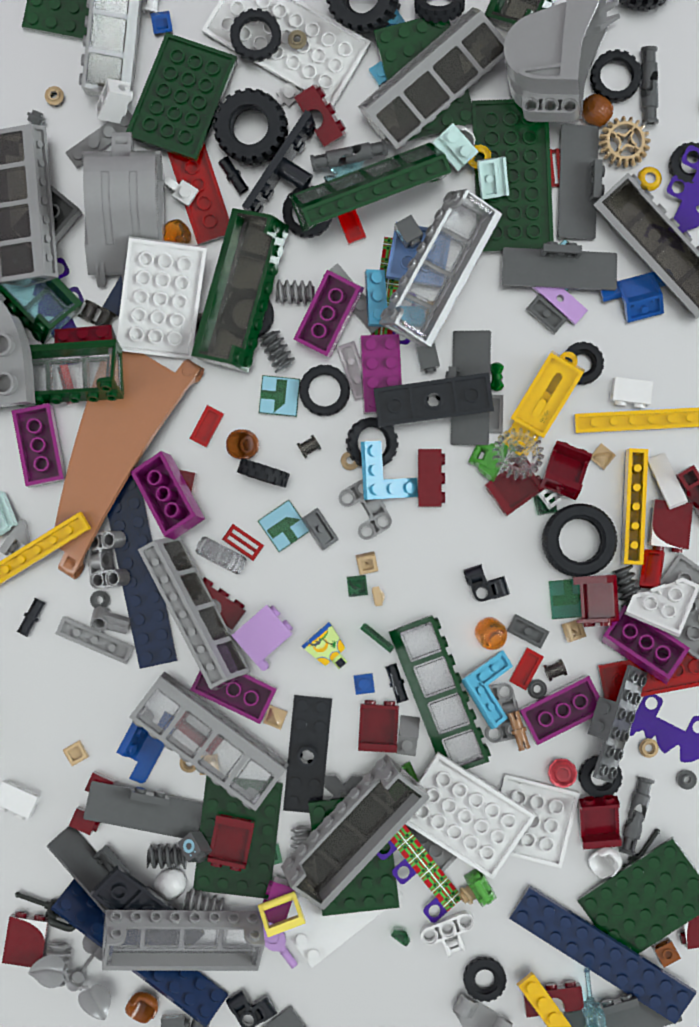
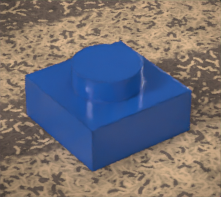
M169 11L150 13L154 34L173 31Z
M373 673L353 675L356 695L375 692Z

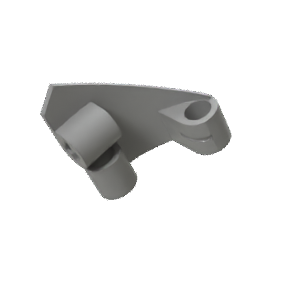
M464 994L460 995L453 1007V1012L456 1014L462 1027L513 1026V1023L502 1015Z

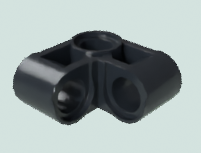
M482 564L463 570L466 582L475 601L484 602L510 594L505 576L487 582ZM478 588H483L486 591V596L483 599L478 598L476 595Z
M243 990L226 999L229 1009L235 1015L241 1027H255L278 1013L268 996L254 1005L249 1003ZM245 1015H251L254 1022L248 1024L243 1018Z

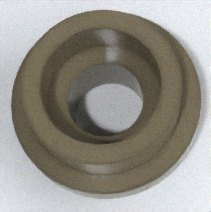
M294 30L289 34L288 44L291 48L298 50L306 45L307 37L303 31ZM296 36L301 38L299 42L294 41Z

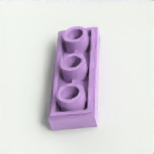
M532 287L573 325L588 311L564 288ZM557 297H561L562 302H559Z

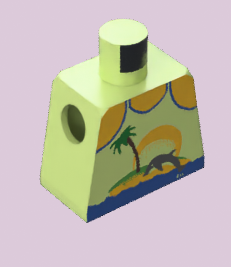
M330 622L302 645L303 649L324 666L332 661L340 669L347 663L340 654L345 649V646Z

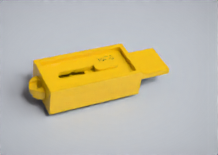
M553 350L550 352L511 417L514 423L501 442V445H507L509 450L524 459L538 437H545L585 371L577 365L578 358L573 352L566 351L561 355Z

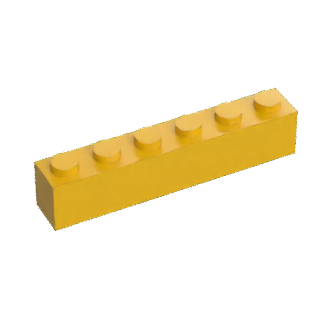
M629 448L626 450L621 564L643 565L648 449Z

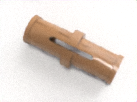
M519 710L508 713L507 716L513 729L511 733L515 736L518 750L523 751L531 748L525 733L527 729L523 726Z

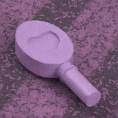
M263 925L265 946L271 951L280 952V955L283 956L292 969L296 967L298 963L285 947L286 936L284 932L268 937Z

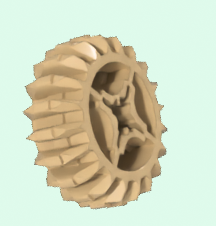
M622 116L621 122L618 118H615L614 124L609 121L607 123L608 128L604 127L602 129L605 134H600L599 136L603 140L599 142V146L604 147L600 150V153H607L604 159L607 160L610 157V165L616 161L617 168L621 166V163H623L624 168H627L629 163L632 167L636 165V162L641 163V157L645 158L647 156L645 151L650 149V146L646 144L650 143L651 139L645 138L649 135V132H643L645 125L639 127V120L633 123V117L626 121L625 116ZM618 129H628V130H629V131H628L627 133H625V134H622V133H619V132H617V133L614 132V131H616V130H618ZM634 133L638 137L639 147L636 146L637 143L632 139ZM629 136L627 144L620 149L622 141ZM610 138H612L613 142H615L617 145L616 151H614L610 145ZM623 151L635 153L631 156L620 155Z

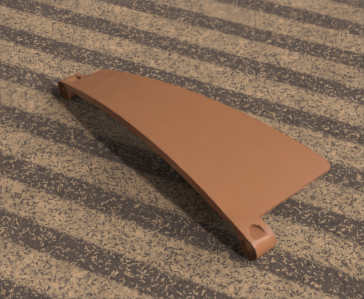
M122 351L124 399H117L115 401L98 400L97 402L87 401L69 461L55 522L56 527L75 514L82 512L91 527L87 532L59 548L64 551L58 569L69 577L77 579L84 569V557L117 496L131 475V471L134 470L149 444L181 400L186 390L202 378L204 368L189 359H186L177 371L173 372L145 354ZM112 360L100 362L92 388L97 387V379L110 377ZM116 360L115 377H114V378H115L116 383L118 384V374H117L118 362H117V360Z

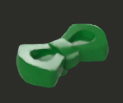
M499 362L491 364L492 381L490 385L493 391H500L504 387L501 380L503 379L501 373L504 366Z

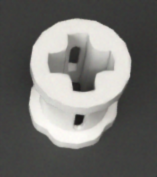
M145 0L142 12L146 14L158 12L159 0Z

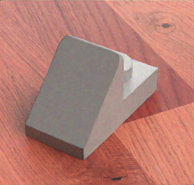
M24 519L18 521V525L13 528L0 547V552L4 555L12 554L18 547L17 541L24 545L30 543L27 521Z
M401 715L396 754L416 756L420 717Z

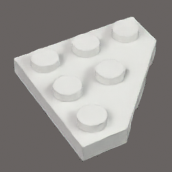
M685 578L675 580V582L651 588L643 593L634 594L625 614L680 637L699 591V584Z

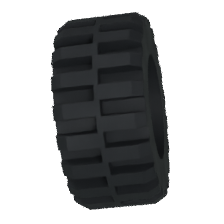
M326 0V3L330 4L328 8L330 13L334 15V19L338 23L352 31L370 33V31L380 29L382 26H388V21L390 19L394 20L396 17L394 13L401 6L399 0H378L370 11L358 13L351 8L349 0Z
M245 88V91L236 90L234 95L231 96L229 94L225 97L227 100L218 105L220 109L214 114L216 119L215 123H213L215 139L218 141L220 148L235 161L243 162L247 165H251V163L256 165L262 164V161H269L274 154L276 155L285 141V136H288L286 113L277 100L260 89L252 90V88ZM256 109L261 111L268 120L267 133L255 144H244L234 134V123L237 117L244 111Z

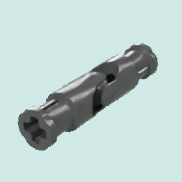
M657 46L641 47V52L643 53V63L641 64L643 125H656L659 123L657 119V108L659 107L658 63L656 62Z
M382 139L376 143L370 144L367 142L326 151L325 154L310 155V160L314 172L320 168H334L371 160L375 156H387L388 149L385 139Z
M641 776L637 778L639 782L636 792L633 793L628 814L629 819L623 832L622 847L619 848V852L636 856L637 840H640L642 822L645 819L651 798L649 796L651 786L655 782L652 779ZM639 804L642 805V813L634 810Z

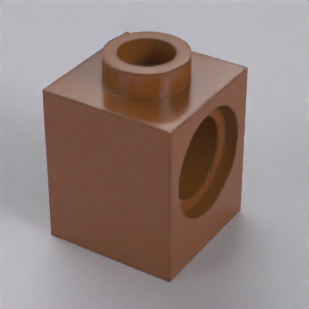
M668 937L651 946L664 968L681 959L673 942Z

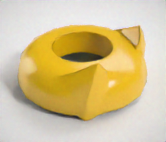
M474 146L479 151L478 153L485 155V159L491 158V151L486 146ZM473 157L468 163L472 168L478 169L477 162L474 161Z
M645 167L638 172V178L641 181L640 186L643 190L654 191L660 186L662 177L658 169ZM648 173L653 174L655 182L648 183L645 180V175Z

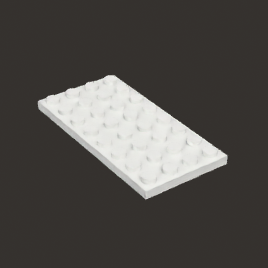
M219 0L202 29L204 34L235 51L230 38V28L234 23V19L240 16L241 12H247L251 8L253 10L260 8L262 11L270 12L280 25L281 44L277 52L272 54L271 58L268 60L267 58L263 59L264 61L262 62L255 61L254 63L281 79L290 82L302 91L312 85L317 84L318 87L321 86L326 94L324 98L333 107L371 45V41L342 26V24L301 0ZM251 21L245 24L240 32L242 44L251 50H260L266 47L272 37L269 26L261 21ZM294 30L303 31L307 37L306 45L302 49H293L288 44V36ZM298 36L294 38L295 42H299L301 40V38Z

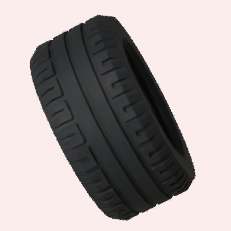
M580 503L563 507L555 512L545 525L542 534L544 554L549 563L563 574L573 577L596 574L603 570L615 555L618 540L614 523L604 511L593 505ZM573 519L589 521L599 533L600 545L598 551L591 559L585 562L570 560L563 554L559 545L561 529L567 522Z

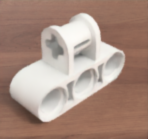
M464 910L439 919L435 923L426 924L420 930L421 940L426 945H433L442 941L448 957L461 950L464 952L466 949L460 934L473 928L474 918L469 911ZM464 916L470 918V923L467 925L460 923V919ZM446 923L452 925V929L449 932L442 930V926ZM427 930H431L434 932V936L431 939H426L424 933Z

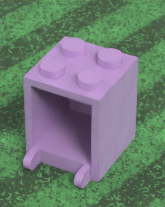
M274 605L263 607L231 635L262 671L267 670L269 667L265 658L293 634L291 631L293 627L287 620L282 621L279 618L281 613Z

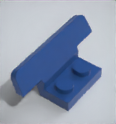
M665 269L672 277V280H675L671 271L669 269ZM650 272L617 281V289L615 291L600 290L603 302L622 298L625 308V319L629 323L663 314L664 303L660 287L667 285L655 272Z
M164 711L158 726L166 730L175 717ZM132 722L116 752L121 756L137 761L129 779L138 783L146 782L164 748V743L159 739L152 738L147 730L136 726Z

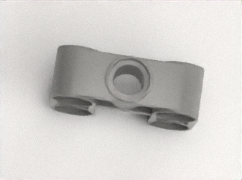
M362 479L342 490L339 494V502L344 507H350L359 501L361 502L370 519L359 526L358 534L362 539L369 540L387 530L392 524V519L382 499L364 500V494L358 490L359 485L363 483ZM344 493L352 495L353 500L350 503L342 501ZM381 516L388 518L389 523L385 527H381L378 524V518ZM364 526H369L372 529V534L368 537L363 536L361 533V529Z
M122 531L98 532L87 551L90 585L94 589L126 586L130 582L128 570L114 569L112 549L121 548L126 543V536Z
M507 683L489 685L490 690L506 716L510 712L513 713V711L519 710L511 685ZM504 686L509 688V695L506 697L500 696L499 693L500 689ZM509 717L496 727L499 735L495 739L489 737L491 729L489 726L486 727L485 737L490 742L498 743L515 739L514 735L508 733V727L511 725Z

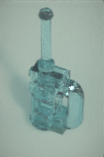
M587 967L584 969L587 998L582 1008V1013L586 1018V1025L584 1027H606L604 1011L601 1009L600 1003L595 1002L594 997H592L590 969Z

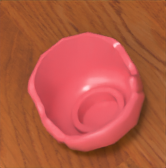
M568 759L554 760L548 769L549 781L559 788L571 786L577 778L575 765Z

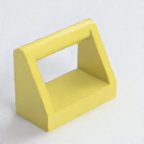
M295 891L258 905L268 937L306 923ZM293 900L298 915L269 925L265 910Z

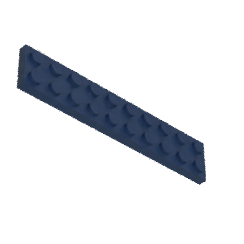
M130 475L107 515L111 531H122L126 536L125 545L114 549L118 568L126 569L130 573V582L122 587L130 618L139 669L178 661L166 603L138 551L139 548L151 543L153 539L144 497L133 476Z
M73 879L51 910L102 948L105 913L79 883ZM128 929L126 931V940L123 944H139L140 931ZM145 936V944H156ZM132 971L204 1027L210 1023L228 996L226 992L198 971Z
M529 886L510 915V920L625 993H631L632 997L636 996L638 1001L674 1024L677 1023L696 995L695 989L532 886Z

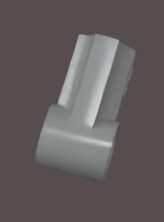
M99 606L93 610L90 626L93 630L99 632L107 629L126 634L130 618L110 613L106 607Z

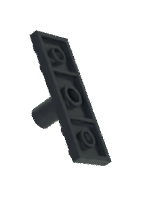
M307 110L304 111L242 204L244 210L261 213L264 208L263 204L266 200L271 199L274 194L273 189L281 178L301 191L306 190L311 183L313 175L292 162L297 153H301L304 149L308 136L311 137L316 129L313 116Z
M489 373L373 389L379 428L494 412ZM429 397H435L439 404L437 406H430L427 401Z
M294 695L288 753L289 765L286 774L283 811L309 813L308 801L323 800L332 698ZM309 750L314 755L313 759L304 760L302 752Z
M118 865L91 891V896L110 910H177L157 895L153 888L145 886ZM146 929L145 936L156 944L176 945L179 941L180 929ZM185 929L183 944L193 945L204 934V929Z

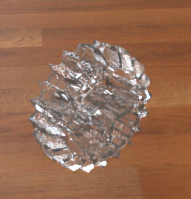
M512 428L510 433L507 430L504 431V436H498V441L494 442L496 448L492 449V453L496 454L492 457V460L498 461L495 467H502L500 470L501 474L504 471L508 472L506 474L507 478L513 474L514 480H517L518 476L522 480L526 478V475L531 477L533 472L536 473L539 470L538 467H541L543 464L540 460L544 458V455L541 454L544 448L538 447L541 440L535 441L536 434L531 437L529 436L530 431L527 430L524 434L522 428H519L518 432H516L515 428ZM517 441H521L526 445H520ZM506 443H508L510 451L507 457L504 456V446ZM516 451H517V453H518V451H519L520 453L523 452L520 457H519V455H518V456L514 455V453H515ZM529 451L532 452V462L530 465L527 462L526 456ZM515 462L518 464L519 467H515L510 463Z
M202 537L195 550L198 555L235 574H240L246 563L244 556L208 537Z

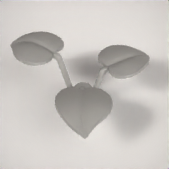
M84 936L82 944L83 949L91 955L79 972L75 971L68 976L67 971L63 970L64 961L55 955L42 957L30 968L28 974L47 988L58 987L63 982L65 976L66 987L70 991H82L78 995L80 1007L96 1019H106L111 1004V995L108 989L102 985H93L91 988L83 986L85 981L83 972L94 956L102 961V948L88 937Z

